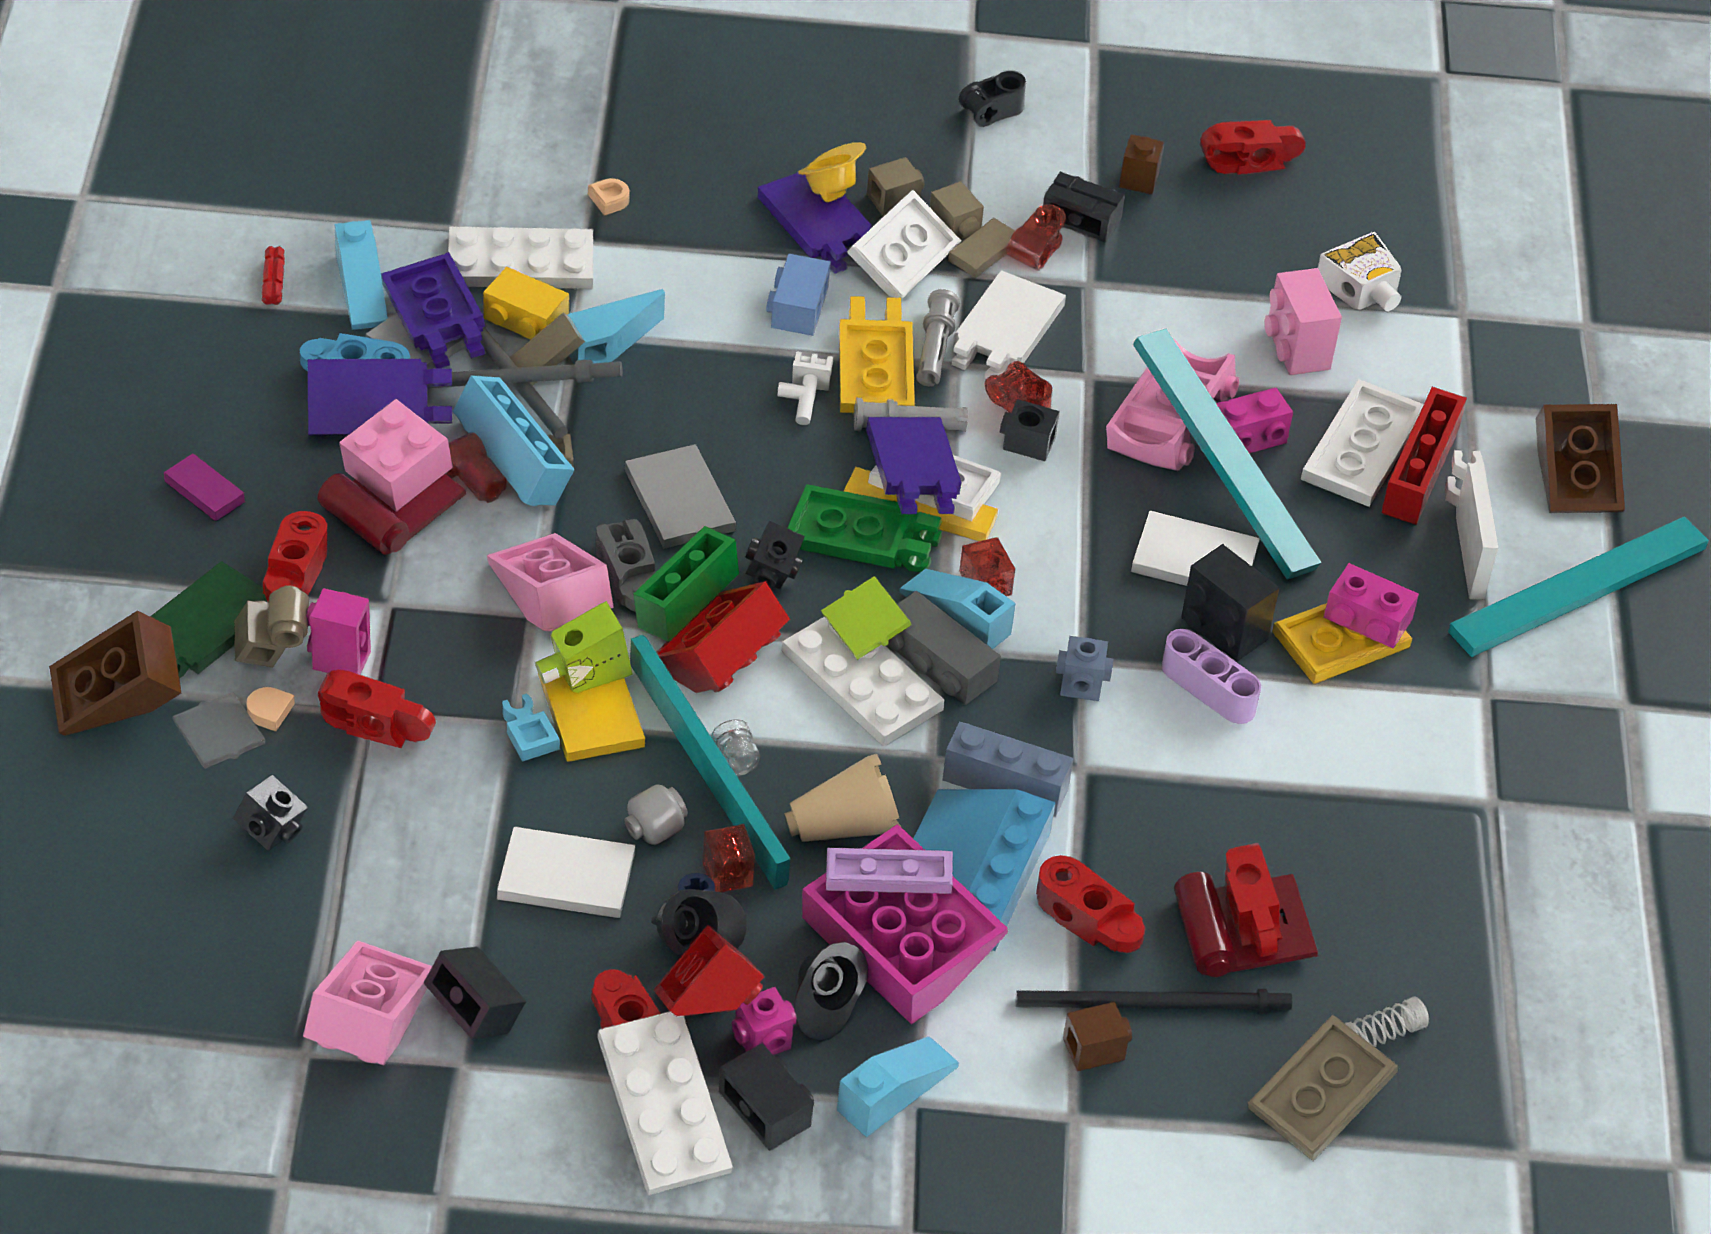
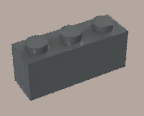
M915 591L897 604L910 620L911 626L889 639L886 646L909 661L918 672L927 675L940 685L946 694L954 696L966 705L998 681L1001 655L922 594Z

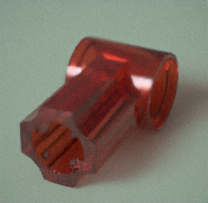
M470 432L449 442L453 468L446 472V475L450 478L458 476L479 501L484 500L490 503L497 500L500 494L507 488V479L487 458L485 447L478 435Z

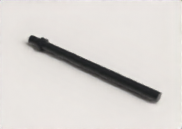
M1258 988L1256 993L1016 990L1015 1004L1016 1007L1090 1008L1115 1002L1117 1008L1257 1009V1014H1267L1268 1010H1291L1292 994L1268 993L1265 988Z

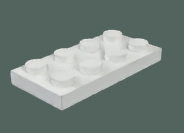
M449 227V253L468 287H488L506 267H509L555 288L593 289V229Z
M1358 379L1304 466L1301 480L1370 507L1401 455L1424 404Z
M825 617L782 641V652L883 747L944 709L945 700L886 646L880 645L857 660Z
M667 1012L600 1029L597 1037L647 1195L730 1174L733 1169L732 1162L684 1016H675L673 1013Z

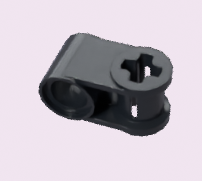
M1008 70L990 78L972 82L961 91L958 98L959 103L964 109H969L973 113L974 121L981 127L989 126L994 122L1011 116H1017L1024 110L1026 79L1020 72Z

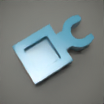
M528 694L522 695L523 708L520 709L512 708L508 700L502 702L503 718L508 722L507 735L522 762L560 750V739L544 711L533 714V700Z

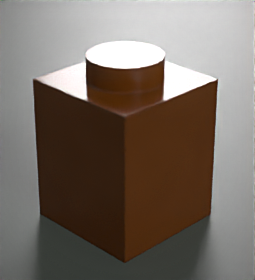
M1130 134L1123 157L1119 188L1153 195L1160 172L1164 141Z
M1115 1002L1067 1013L1063 1040L1076 1070L1081 1071L1124 1061L1128 1042L1132 1041V1029L1128 1019L1121 1017Z

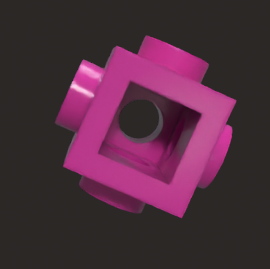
M773 987L760 992L750 1004H741L736 1010L735 1019L732 1020V1030L739 1044L743 1045L746 1052L763 1043L775 1055L791 1049L793 1025L797 1022L796 1014L791 1003L788 1000L783 1001L777 989Z

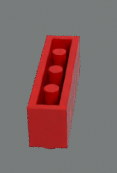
M1433 386L1431 387L1388 482L1381 513L1417 525L1460 428L1467 400L1466 397Z

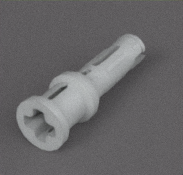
M938 289L931 292L927 301L930 309L923 320L926 337L916 376L918 382L924 386L932 387L935 383H939L947 338L954 332L956 326L954 314L959 309L960 299L954 292L946 289Z
M856 398L854 430L861 431L862 428L867 427L868 417H941L944 429L965 432L968 421H953L952 418H968L967 407L898 406V402L893 399H888L886 403L864 402L862 398Z

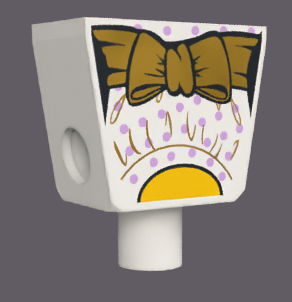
M1375 232L1321 254L1318 269L1328 290L1352 308L1361 310L1378 303L1385 311H1391L1400 303L1401 295L1397 292L1401 267Z

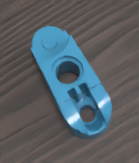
M340 333L337 340L318 338L303 343L300 347V364L302 368L308 371L307 359H410V353L407 348L396 342Z

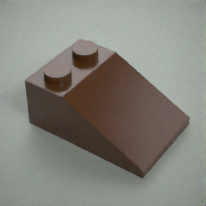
M1543 405L1535 420L1538 457L1549 513L1624 512L1625 503L1618 405Z
M138 610L49 666L59 734L64 736L152 712L182 693L171 626Z

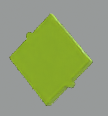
M875 576L852 591L846 590L844 596L821 610L822 615L857 660L880 645L886 646L889 639L911 626L910 620Z

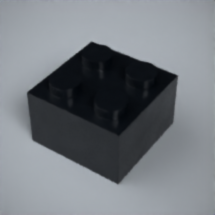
M1221 544L1191 565L1181 618L1191 628L1197 630L1214 643L1220 651L1225 652L1237 662L1269 639L1279 587L1227 546Z

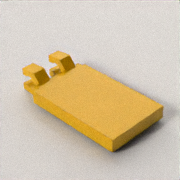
M850 296L849 319H840L841 413H854L856 398H862L864 402L886 403L888 399H893L898 402V406H915L912 321H901V298H886L885 321L865 320V297Z

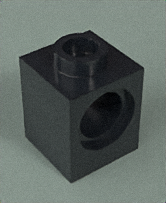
M1017 399L1012 412L1004 413L1000 425V433L1005 434L1003 450L1045 462L1056 438L1060 411Z

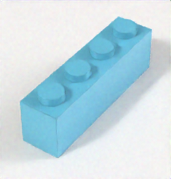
M471 375L452 412L463 424V428L480 445L481 451L499 469L500 475L515 489L522 502L530 506H556L575 469L500 377Z

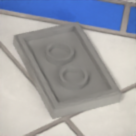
M696 444L625 461V472L663 549L687 543L704 526L722 534L735 531L736 521Z

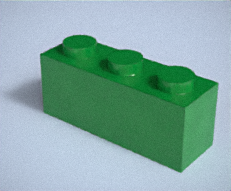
M704 526L633 593L638 628L667 642L674 638L739 575L736 540Z

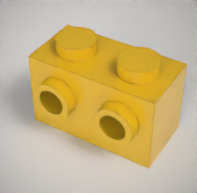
M506 267L483 292L484 319L520 334L527 339L534 338L563 312L566 315L569 314V293L509 267Z

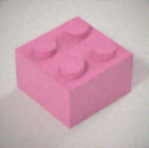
M1313 268L1277 273L1274 289L1270 291L1271 306L1269 315L1265 316L1264 325L1266 334L1274 340L1279 361L1284 362L1289 375L1331 370L1342 316L1319 269Z
M397 399L339 442L345 471L395 511H398L453 468L448 439Z

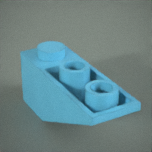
M664 289L567 314L585 341L569 355L573 364H575L576 360H592L593 363L612 362L664 319Z
M924 569L899 590L905 597L918 591L992 649L1012 633L1016 603L987 582Z

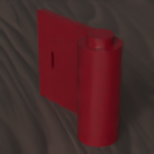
M337 473L323 483L318 492L317 501L379 552L386 555L401 550L409 539L465 496L466 489L444 474L402 508L395 511L356 479L352 481L344 474Z
M1192 872L1176 881L1174 892L1198 972L1210 977H1220L1230 972L1318 957V950L1294 874L1271 878L1280 903L1279 923L1282 939L1277 940L1278 954L1260 957L1257 954L1254 945L1241 946L1226 903V886L1216 888L1213 877L1205 872Z

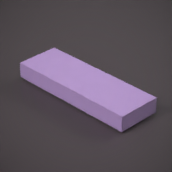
M827 848L826 890L952 894L953 851Z

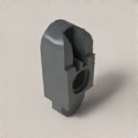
M626 519L623 522L608 525L600 524L596 527V557L607 565L610 588L618 606L622 604V606H626L631 611H635L633 593L655 574V561L645 531L637 519Z

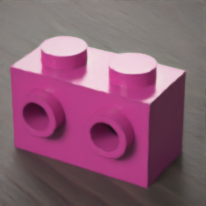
M1277 387L1216 403L1249 453L1287 443L1293 411Z
M1348 563L1329 592L1324 618L1394 649L1413 619L1419 594Z
M323 588L317 602H311L306 614L308 626L311 628L307 651L312 653L313 670L329 673L332 670L340 669L361 675L371 653L369 599Z

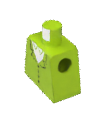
M607 601L555 629L550 635L555 654L535 662L538 674L544 684L564 676L571 690L576 693L633 675L623 628Z

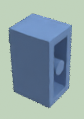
M788 253L784 268H777L774 288H777V290L770 291L766 312L772 313L771 328L814 336L829 288L830 261Z

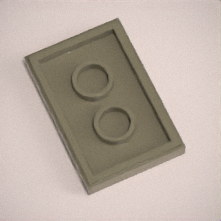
M1332 1014L1248 1102V1109L1314 1161L1398 1072V1065Z

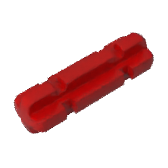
M269 246L265 249L261 294L262 301L266 305L271 303L278 305L282 301L285 250L280 246Z

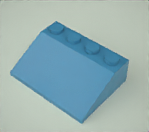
M938 789L913 839L925 850L953 851L952 876L1007 927L1051 833L1056 802L1018 789ZM999 943L992 949L993 951H996Z

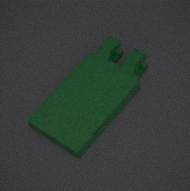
M223 561L150 616L171 626L179 679L185 675L188 669L199 674L235 645L234 621L247 601H265L269 603L265 594H263V587Z

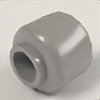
M656 784L628 801L627 811L629 816L624 818V823L635 840L642 838L648 844L657 845L683 829L684 817L688 815L683 799L673 787L667 789L663 785Z

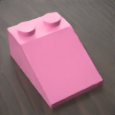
M556 533L487 555L489 565L528 621L543 631H554L607 601L610 608H614L607 565Z
M357 940L313 992L303 1037L316 1041L324 1048L339 1049L356 1055L364 1062L384 1065L398 1047L427 990L423 982L432 966Z

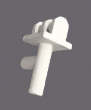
M797 351L795 361L793 362L792 384L779 382L778 397L799 400L796 422L800 425L810 424L816 389L829 391L833 356L821 359L817 358L818 354H812L811 357L802 356V352Z

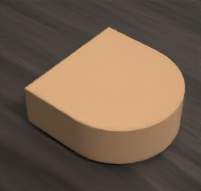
M605 179L588 185L589 197L604 216L620 211L629 204L630 190L628 185L621 180Z
M263 687L253 691L247 699L249 719L256 725L276 732L295 705L294 695L272 687Z

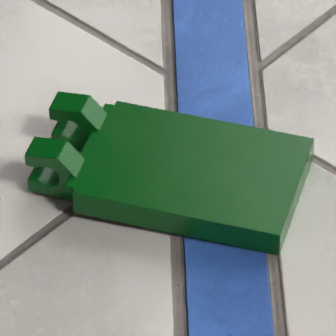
M806 484L788 529L805 536L799 550L889 568L901 567L903 564L908 571L922 572L924 569H929L931 565V557H928L931 546L938 547L942 537V531L939 530L942 517L917 512V514H901L896 501Z

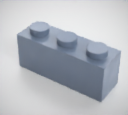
M959 721L946 749L942 780L967 789H1018L1056 802L1053 817H1056L1069 789L1074 758Z

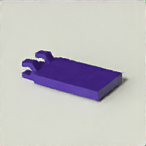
M798 173L758 186L757 198L810 258L821 256L822 260L830 261V269L834 274L847 270V263L841 259L848 256L846 246H853L873 226L845 195L834 201L825 202L820 194H815L812 191L806 176L799 175Z
M449 252L381 273L383 287L415 349L419 348L420 351L427 349L435 368L450 366L449 358L445 354L447 352L445 343L459 338L463 339L471 359L485 354L484 347L480 342L483 340L481 332L483 327H485L483 314Z
M307 359L309 436H348L395 399L428 424H452V406L428 407L427 387L452 386V369H427V362H421V359Z
M868 417L866 430L885 495H897V503L901 514H917L915 499H919L920 495H934V502L939 514H954L955 507L952 499H956L957 495H960L962 482L941 417Z

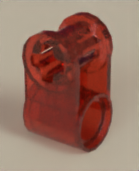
M1042 205L1038 207L1030 218L1013 233L1007 245L1006 254L1037 271L1041 270L1062 244L1060 229L1064 226L1066 220L1064 211L1055 205Z
M1013 361L1007 366L1006 371L1000 375H991L985 380V390L990 400L1009 413L1012 412L1017 399L1047 408L1052 406V385L1032 372L1020 361Z

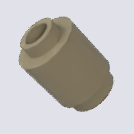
M283 586L272 592L269 596L267 631L271 636V641L279 647H297L303 643V638L308 633L306 614L309 607V597L297 587Z

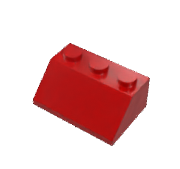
M766 581L723 591L704 607L674 638L657 650L656 653L675 681L695 693L707 690L719 692L733 682L732 675L738 669L747 667L757 659L756 652L762 646H767L780 637L781 632L779 630L790 618Z
M707 925L654 988V991L668 1010L675 1016L737 1010L742 1003L745 1005L750 1004L757 997L763 987L760 982L765 976L745 955Z

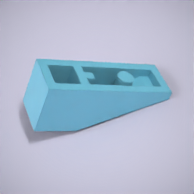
M371 220L334 224L336 260L352 330L375 328L387 320L388 316Z
M930 1036L872 1056L840 1080L837 1111L864 1136L868 1137L957 1069L959 1062Z

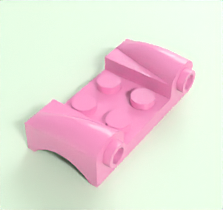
M1174 339L1214 400L1223 402L1227 401L1229 397H1235L1239 387V377H1236L1235 355L1228 353L1223 357L1215 359L1198 357L1185 350ZM1147 367L1106 426L1107 449L1153 466L1178 471L1183 465H1189L1193 458L1194 445L1190 441V431Z

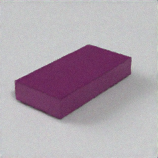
M193 453L164 472V480L168 485L215 521L245 502L243 491Z

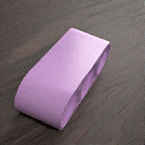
M1175 629L1168 634L1162 661L1163 672L1225 719L1237 724L1250 722L1255 717L1261 691L1260 680L1195 632L1188 629Z

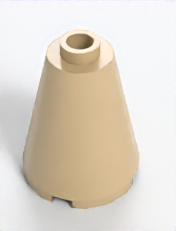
M873 754L865 757L790 802L791 811L784 813L791 836L799 834L801 841L806 842L880 835L897 824L901 827L896 820L899 819V815L886 775L881 776L878 765H881L878 755Z

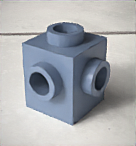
M1069 636L1067 651L1059 650L1056 674H1063L1060 696L1099 701L1102 681L1110 682L1114 658L1106 657L1108 641Z

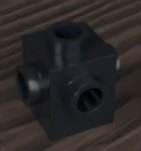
M769 521L760 539L753 537L744 558L750 560L745 574L753 577L757 583L766 581L769 587L781 589L787 577L794 580L803 558L798 557L797 554L805 536Z
M271 775L245 794L233 819L269 851L282 841L286 844L290 843L303 828L300 821L308 807L278 779Z

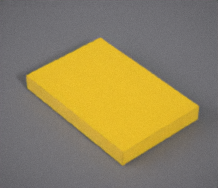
M1327 603L1274 623L1272 630L1273 634L1313 684L1408 649L1412 642V637L1405 630L1393 649L1344 626H1340L1324 618Z
M539 676L567 762L645 747V736L624 678L576 693L571 690L564 676L546 684L542 682Z

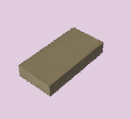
M992 218L949 252L948 261L977 278L1019 245L1021 234L999 220Z
M563 312L514 353L510 359L517 368L555 366L585 341L571 318Z

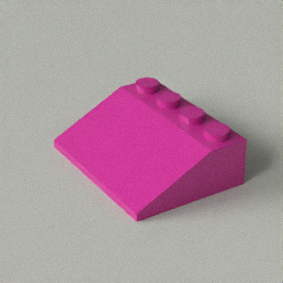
M898 824L861 848L925 850ZM826 873L804 887L802 892V918L828 944L846 942L855 945L865 955L868 964L867 982L910 1024H913L941 1004L1008 933V928L953 876L952 894L826 890Z

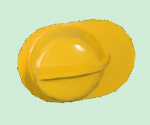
M858 142L833 148L820 155L806 168L798 171V174L806 176L812 191L815 194H820L825 202L834 201L842 197L846 190L855 184V160L866 150V145Z

